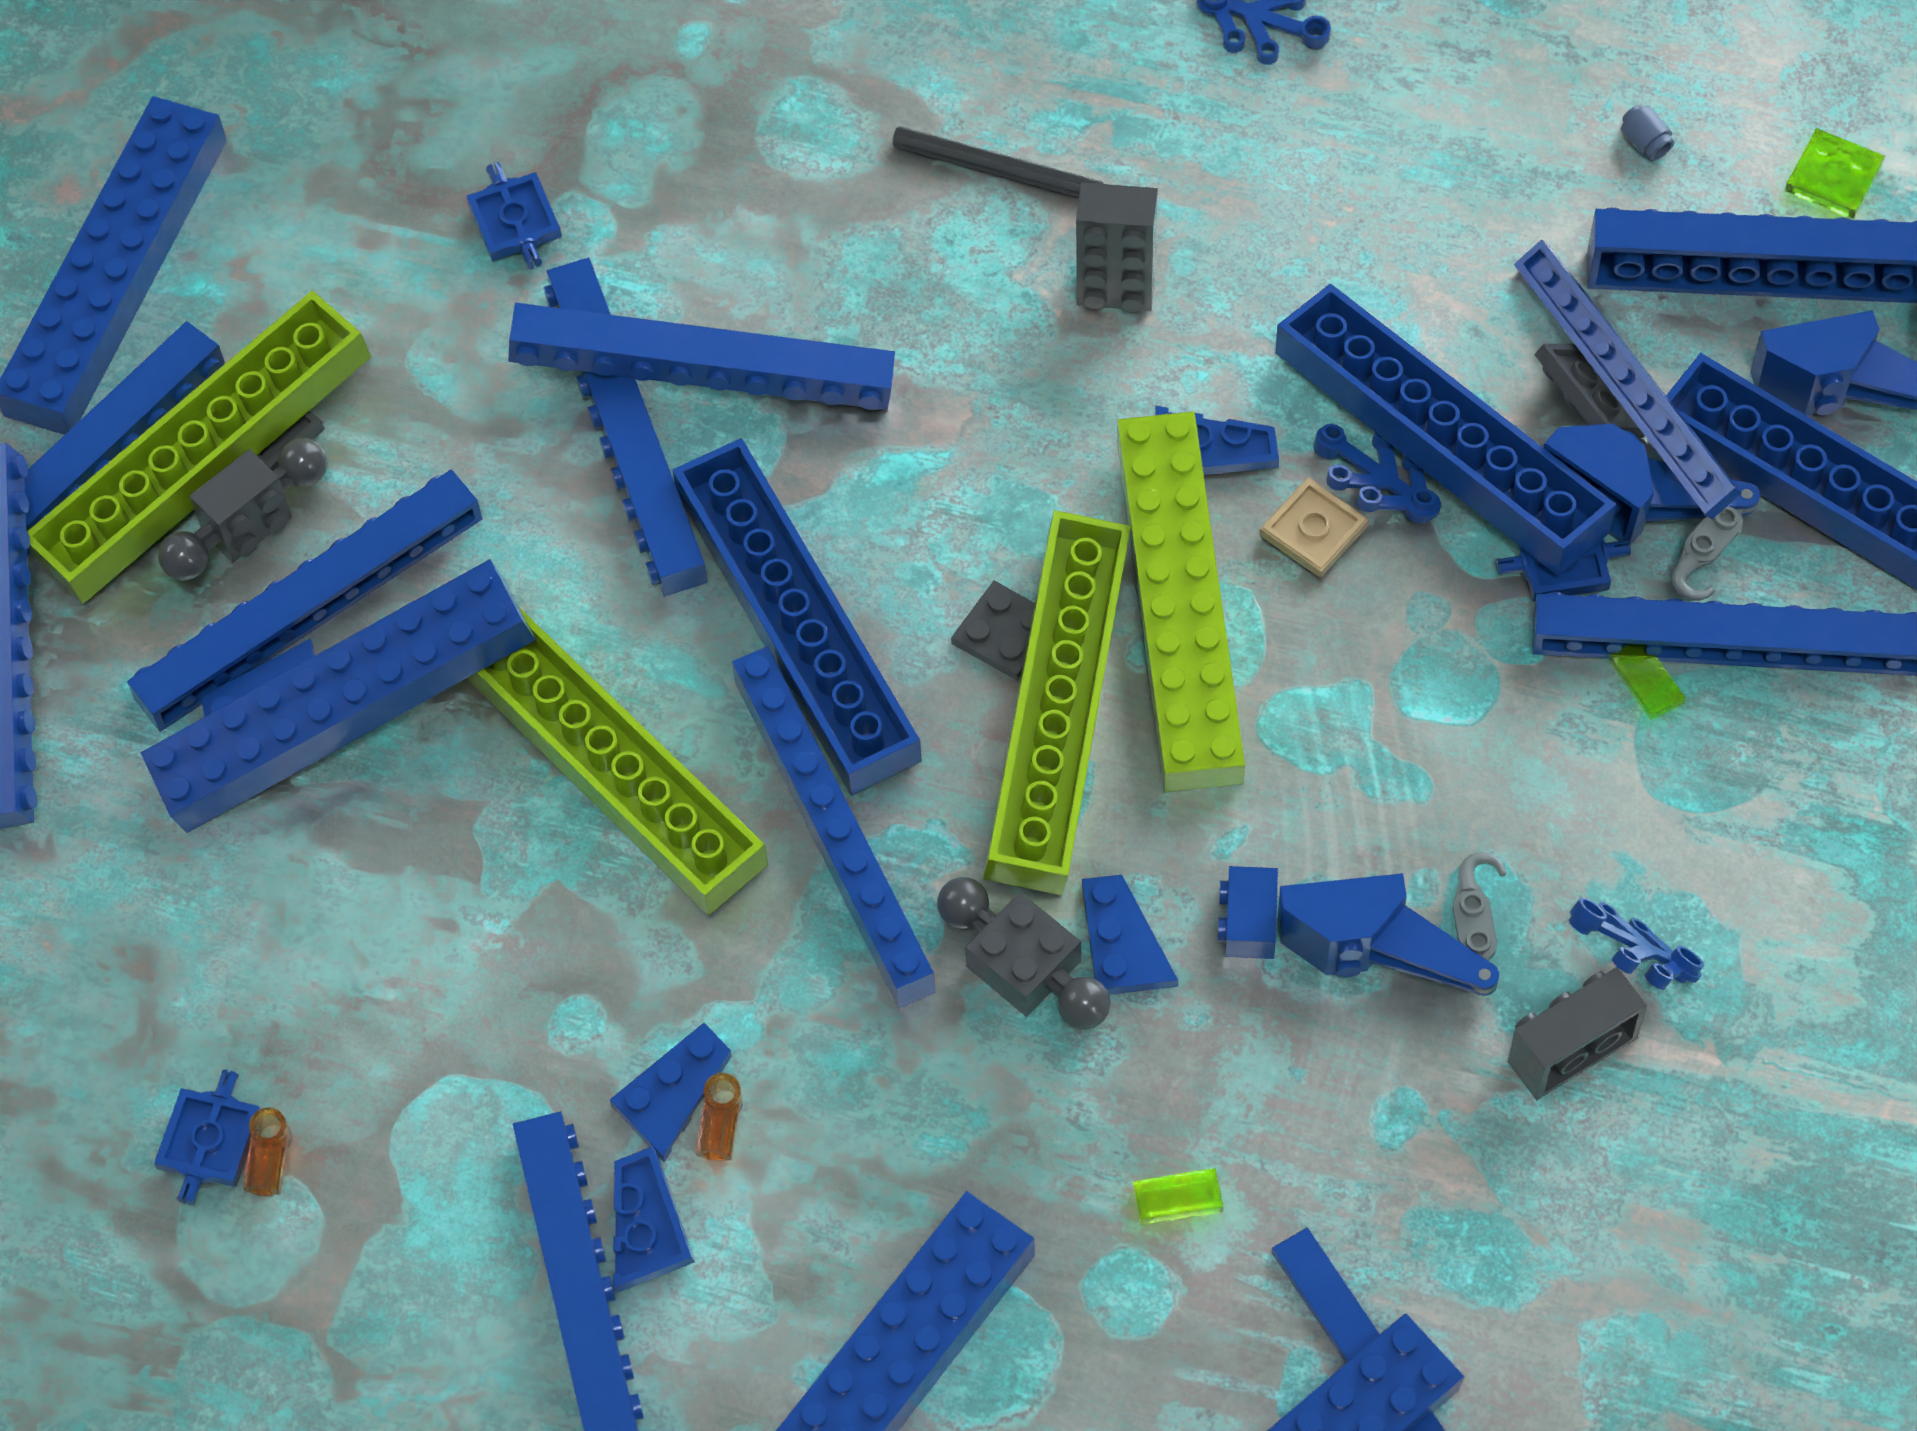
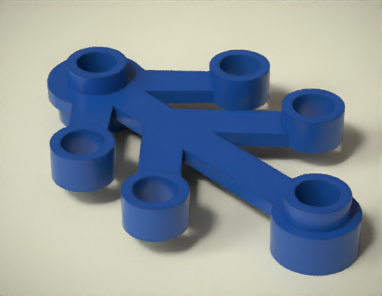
M1197 0V6L1203 13L1215 16L1224 34L1223 47L1230 53H1238L1245 46V34L1241 29L1236 28L1230 13L1243 17L1257 45V59L1264 65L1274 64L1279 56V46L1275 41L1271 40L1264 25L1301 37L1303 43L1311 49H1320L1330 40L1331 25L1322 16H1310L1302 22L1273 12L1284 7L1294 11L1301 10L1305 7L1306 0H1257L1250 3L1241 0ZM1235 38L1239 41L1234 43L1229 40ZM1265 50H1270V51H1272L1273 53H1272V54H1265V53H1263V51H1265Z
M1326 424L1317 431L1313 448L1319 456L1326 459H1335L1342 456L1364 472L1351 473L1348 467L1336 464L1330 467L1326 478L1327 485L1337 491H1342L1346 488H1359L1360 491L1356 503L1361 510L1365 512H1375L1376 510L1404 511L1409 520L1420 524L1430 522L1439 514L1441 500L1436 493L1427 489L1424 470L1404 455L1402 466L1409 473L1410 486L1402 481L1398 476L1394 447L1382 439L1376 432H1374L1372 438V445L1377 449L1379 464L1347 442L1344 430L1340 426ZM1379 489L1390 490L1395 495H1382Z
M1581 897L1570 910L1571 917L1568 921L1578 932L1589 935L1591 931H1598L1631 947L1621 946L1612 957L1613 963L1623 972L1632 974L1641 962L1655 959L1663 963V965L1653 963L1644 976L1650 984L1660 990H1665L1673 978L1681 983H1686L1687 981L1695 983L1700 979V971L1704 967V963L1694 952L1684 946H1677L1673 951L1639 919L1632 918L1627 923L1610 905L1604 902H1599L1597 905L1584 897Z

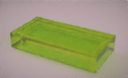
M1628 644L1622 647L1620 652L1609 654V662L1650 720L1685 704L1686 697L1657 656L1646 653V644Z
M1216 1168L1133 1181L1140 1225L1223 1212L1224 1206Z

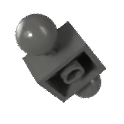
M301 437L293 439L285 444L280 451L278 458L279 467L274 471L249 449L197 489L189 497L201 528L195 533L187 531L175 532L163 540L158 551V561L164 573L179 581H188L198 577L207 566L208 551L214 546L232 563L240 557L250 554L259 542L272 532L274 533L282 529L287 520L292 517L284 491L292 485L300 487L311 486L323 478L328 467V458L324 448L317 441L310 438Z
M958 877L948 881L942 887L937 899V907L942 919L950 926L958 929L974 927L979 931L965 946L966 967L1024 1016L1027 1017L1052 992L1058 997V1008L1062 1018L1072 1027L1091 1029L1100 1025L1106 1019L1111 1006L1110 995L1106 987L1100 981L1091 977H1078L1074 979L1069 975L1081 962V941L1022 892H1019L996 915L989 909L987 891L978 881L969 877Z

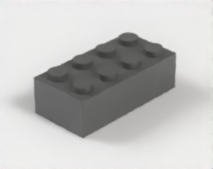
M1081 182L1076 218L1077 305L1087 306L1092 309H1101L1103 307L1124 309L1129 312L1152 311L1156 276L1158 188Z

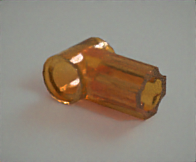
M717 1073L711 1076L704 1086L705 1099L696 1156L715 1162L732 1161L738 1118L743 1107L741 1086L733 1075ZM720 1091H729L734 1094V1097L727 1103L720 1104L713 1100V1097Z
M271 1107L262 1108L254 1113L249 1122L251 1139L243 1190L257 1196L272 1197L281 1194L286 1154L292 1142V1131L283 1113L278 1109ZM270 1125L281 1127L276 1136L272 1138L261 1137L266 1127Z

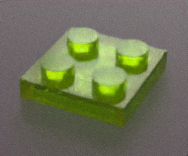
M1816 128L1787 181L1785 191L1855 219L1884 163L1885 155Z

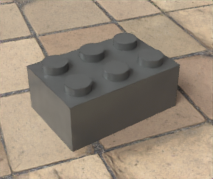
M1618 967L1606 974L1603 971H1599L1589 977L1580 990L1572 995L1569 992L1559 995L1550 1003L1549 1009L1539 1015L1530 1013L1515 1025L1508 1063L1537 1101L1636 1040L1647 1005Z

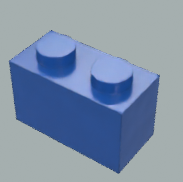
M1229 866L1228 881L1220 880L1219 905H1227V918L1219 917L1218 942H1226L1225 957L1274 959L1278 868Z

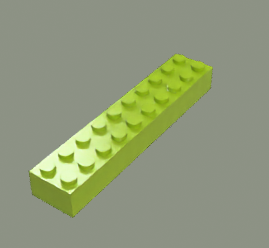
M313 290L310 291L27 531L30 538L29 550L34 558L75 598L84 604L194 510L189 497L192 493L250 449L257 456L367 362L372 356L361 332Z
M1195 411L1117 419V446L1128 525L1131 526L1129 535L1164 793L1243 785L1245 759Z
M1058 510L1053 512L1044 550L983 874L984 880L1062 896L1069 875L1131 528L1129 525Z
M520 608L536 640L466 679L709 916L768 866L765 844Z

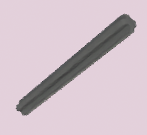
M902 126L897 127L893 135V146L895 148L1078 198L1081 182L1104 184L1099 180Z

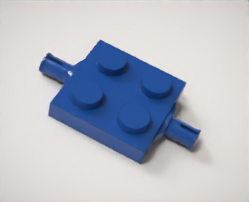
M494 162L495 171L492 163H490L486 167V171L492 184L484 190L466 196L469 208L490 258L494 261L515 253H522L528 269H534L533 261L536 268L541 266L542 260L536 247L562 237L560 226L539 177L534 172L519 178H506L499 162Z
M1602 539L1559 576L1520 546L1519 556L1497 558L1496 565L1499 575L1522 571L1528 581L1532 601H1536L1537 593L1560 592L1565 595H1579L1610 590L1611 579L1607 568L1608 558L1630 556L1631 548L1628 539L1605 543L1604 539Z
M227 1069L222 1070L216 1091L200 1093L183 1088L180 1089L154 1164L158 1170L179 1174L184 1178L179 1195L177 1196V1200L183 1204L187 1202L188 1205H194L200 1183L214 1182L235 1188L237 1186L262 1111L260 1106L240 1102L231 1096L239 1077L234 1071L230 1070L229 1073Z

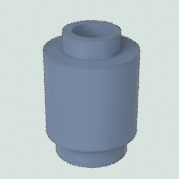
M1639 105L1634 106L1623 116L1621 131L1643 157L1648 156L1652 161H1656L1666 155L1674 146L1675 141L1671 137L1672 131L1649 105L1643 107Z

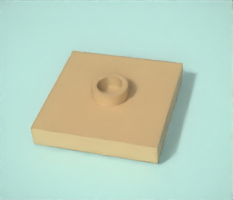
M1307 477L1260 528L1259 536L1321 578L1369 526V519Z

